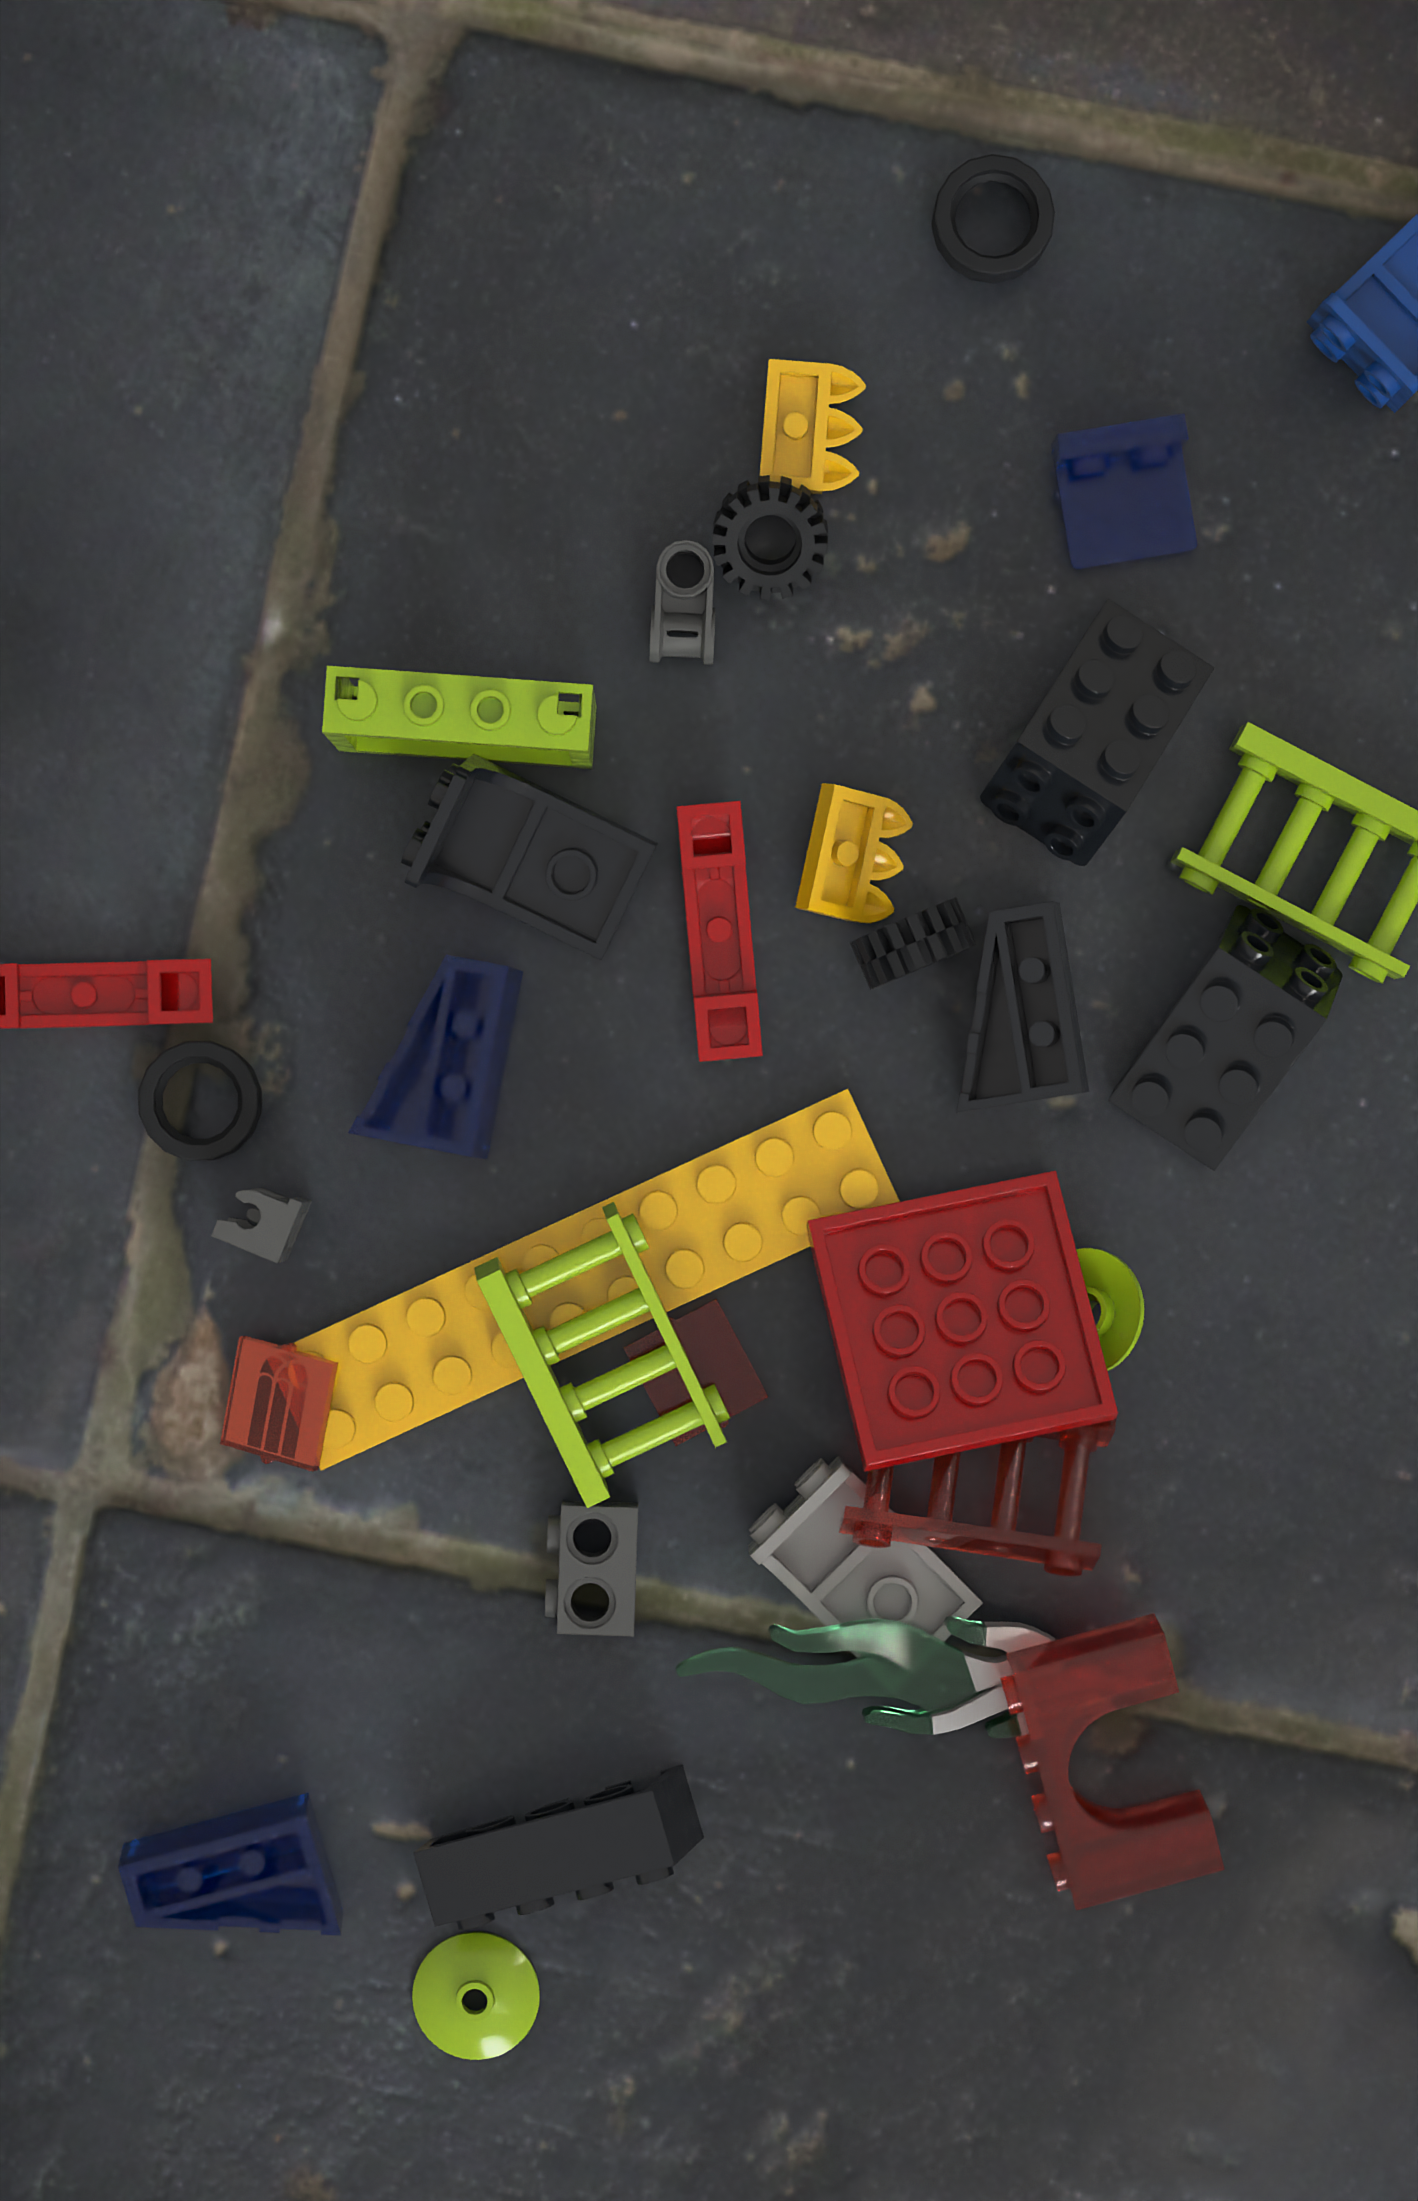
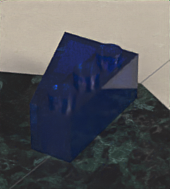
M446 955L407 1025L409 1029L392 1060L386 1063L378 1077L379 1083L361 1116L356 1117L348 1133L469 1157L488 1159L523 971L505 965Z
M309 1792L123 1844L118 1869L136 1927L218 1930L219 1926L259 1928V1932L280 1933V1929L321 1930V1935L341 1936L343 1908Z

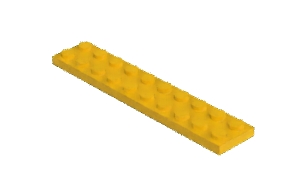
M843 1090L283 1347L286 1350L336 1364L318 1462L320 1470H324L524 1378L479 1287L474 1268L498 1257L505 1273L517 1269L519 1274L606 1234L612 1230L606 1220L602 1207L612 1202L615 1203L621 1218L634 1214L649 1249L639 1253V1256L666 1312L810 1247L806 1227L808 1220L900 1202L849 1090ZM622 1254L531 1297L533 1304L523 1308L533 1330L544 1326L548 1331L639 1287ZM651 1312L644 1313L558 1354L560 1361L653 1319ZM280 1352L289 1361L300 1359L292 1353ZM275 1355L269 1358L277 1374L280 1367L286 1362ZM293 1360L290 1367L287 1366L283 1369L280 1377H287L296 1385L292 1409L302 1429L308 1388L305 1385H301L300 1382H304L310 1387V1375L305 1364L294 1363ZM282 1379L280 1383L289 1400L292 1386L288 1380Z

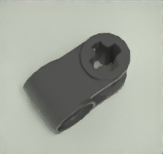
M689 540L675 541L667 546L659 556L656 567L655 605H652L649 662L659 663L662 657L701 658L703 665H713L716 608H713L714 566L709 552L698 542ZM690 554L700 560L703 565L704 574L697 585L684 589L671 583L667 576V567L670 561L677 555ZM670 632L694 633L698 637H670L667 634Z

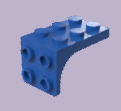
M1418 214L1343 286L1322 301L1307 320V323L1314 329L1310 337L1316 347L1333 362H1338L1342 358L1359 376L1354 382L1363 396L1378 408H1382L1386 404L1394 413L1418 391Z

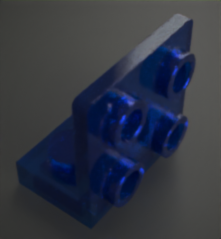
M1185 413L1056 435L1051 444L1070 564L1073 569L1079 570L1189 552L1197 547V537L1182 447L1189 439Z

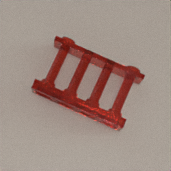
M1117 1416L1115 1420L1034 1436L1059 1440V1447L1064 1449L1054 1537L1016 1531L1026 1444L1033 1442L1034 1437L1005 1442L1000 1445L990 1527L952 1522L961 1452L934 1457L927 1518L888 1512L894 1466L868 1471L863 1508L845 1506L840 1519L839 1533L853 1535L852 1541L866 1547L887 1548L891 1546V1541L1043 1563L1044 1571L1059 1576L1075 1577L1082 1575L1083 1570L1092 1571L1101 1556L1102 1544L1080 1541L1089 1456L1091 1452L1097 1450V1446H1108L1115 1433Z

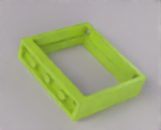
M327 666L322 733L338 751L455 760H467L475 754L490 762L592 769L597 705L594 688L591 684ZM349 678L359 679L358 687H355ZM559 693L579 695V702L559 701ZM564 713L578 714V717L574 715H564Z

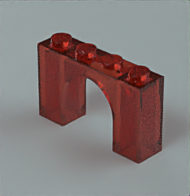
M1154 1613L1006 1654L1011 1675L1000 1678L1010 1716L1021 1713L1027 1734L1015 1738L1025 1774L1037 1772L1042 1793L1031 1796L1041 1834L1052 1831L1058 1852L1050 1853L1046 1856L1056 1892L1068 1889L1077 1911L1225 1870L1210 1810L1200 1790L1136 1807L1121 1809L1104 1807L1089 1801L1079 1794L1069 1782L1068 1765L1073 1746L1081 1733L1094 1720L1117 1709L1179 1693L1165 1634Z

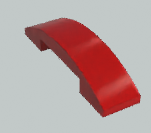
M741 801L676 806L699 1062L763 1056Z
M211 959L0 964V1029L213 1023Z

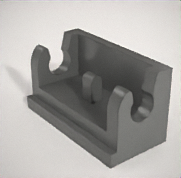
M263 1188L238 1191L235 1196L243 1203H251L257 1206L258 1209L252 1208L246 1213L247 1219L257 1223V1225H252L248 1220L229 1217L227 1221L218 1219L211 1236L275 1263L288 1260L312 1201L301 1196L289 1199Z

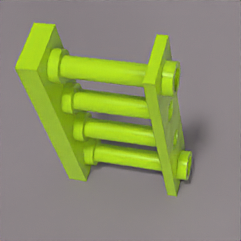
M1247 722L1240 727L1229 748L1230 751L1242 756L1238 763L1242 771L1202 848L1197 855L1182 847L1175 851L1170 861L1183 868L1179 878L1192 887L1210 895H1213L1216 888L1219 887L1353 957L1348 966L1349 968L1375 982L1383 984L1386 976L1393 979L1404 978L1410 965L1390 956L1418 903V810ZM1275 775H1278L1298 786L1294 795L1299 800L1255 884L1220 866L1264 782H1272ZM1334 804L1355 815L1351 822L1355 830L1310 914L1277 895L1321 811L1328 812L1331 805ZM1388 834H1391L1411 845L1407 854L1412 859L1368 943L1335 927L1334 924L1377 841H1385Z
M614 1202L602 1207L612 1231L521 1274H519L517 1269L505 1273L498 1257L474 1268L479 1287L587 1508L610 1498L605 1478L614 1474L612 1467L703 1424L716 1448L727 1442L720 1423L731 1419L715 1384L704 1389L702 1388L639 1256V1253L649 1249V1246L634 1214L621 1218ZM619 1255H624L639 1288L548 1331L544 1326L535 1330L532 1329L523 1308L533 1304L531 1297ZM651 1312L666 1345L575 1388L571 1382L560 1387L550 1366L560 1361L558 1354L644 1313ZM678 1368L693 1400L692 1402L601 1444L599 1439L587 1443L578 1424V1421L587 1418L586 1410Z

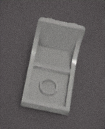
M839 1456L829 1465L820 1458L795 1482L794 1485L797 1487L796 1491L799 1495L784 1510L774 1503L749 1528L751 1532L749 1536L753 1539L748 1545L749 1555L758 1565H764L790 1589L893 1693L983 1602Z

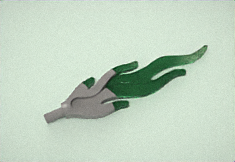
M954 1616L946 1617L944 1620V1624L951 1634L970 1644L997 1648L1008 1653L998 1657H983L960 1650L919 1628L898 1621L873 1618L800 1631L775 1624L768 1628L773 1641L794 1652L829 1653L851 1650L862 1655L844 1663L802 1665L786 1662L741 1647L709 1649L680 1662L676 1666V1672L679 1677L710 1671L735 1672L765 1686L781 1697L801 1704L827 1703L858 1696L901 1699L922 1708L919 1710H905L888 1706H869L863 1708L861 1713L866 1723L885 1726L912 1734L935 1735L958 1730L1006 1709H1011L999 1717L987 1721L985 1724L986 1732L992 1738L1022 1736L1052 1725L1080 1709L1089 1706H1100L1101 1698L1150 1700L1152 1694L1151 1675L1104 1672L1099 1664L1088 1662L1079 1657L1054 1637L1033 1626L1020 1622L969 1621Z

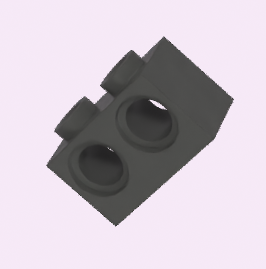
M562 1500L561 1515H548L547 1554H559V1579H546L545 1618H557V1634L634 1637L639 1503L600 1502L587 1508L584 1501ZM598 1519L608 1526L611 1532V1541L604 1550L591 1553L584 1551L577 1545L574 1538V1530L582 1521ZM586 1583H594L604 1588L609 1597V1605L606 1610L596 1616H585L578 1612L573 1605L572 1594L579 1586Z

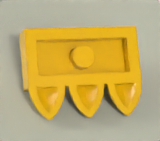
M769 359L759 476L770 475V481L780 482L781 476L792 479V486L799 489L803 484L811 491V494H822V491L836 490L854 481L859 476V471L856 467L840 455L826 451V448L837 447L854 440L862 433L863 428L850 415L830 408L829 404L842 403L858 396L866 389V384L851 370L835 364Z
M822 783L795 908L859 923L881 921L894 913L895 908L890 899L878 887L870 884V880L888 879L903 870L904 865L898 855L888 845L880 842L879 838L899 836L912 828L913 822L907 812L898 803L889 798L836 784Z

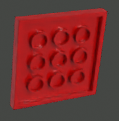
M1056 1171L808 1220L806 1227L864 1472L1115 1420L1118 1410Z

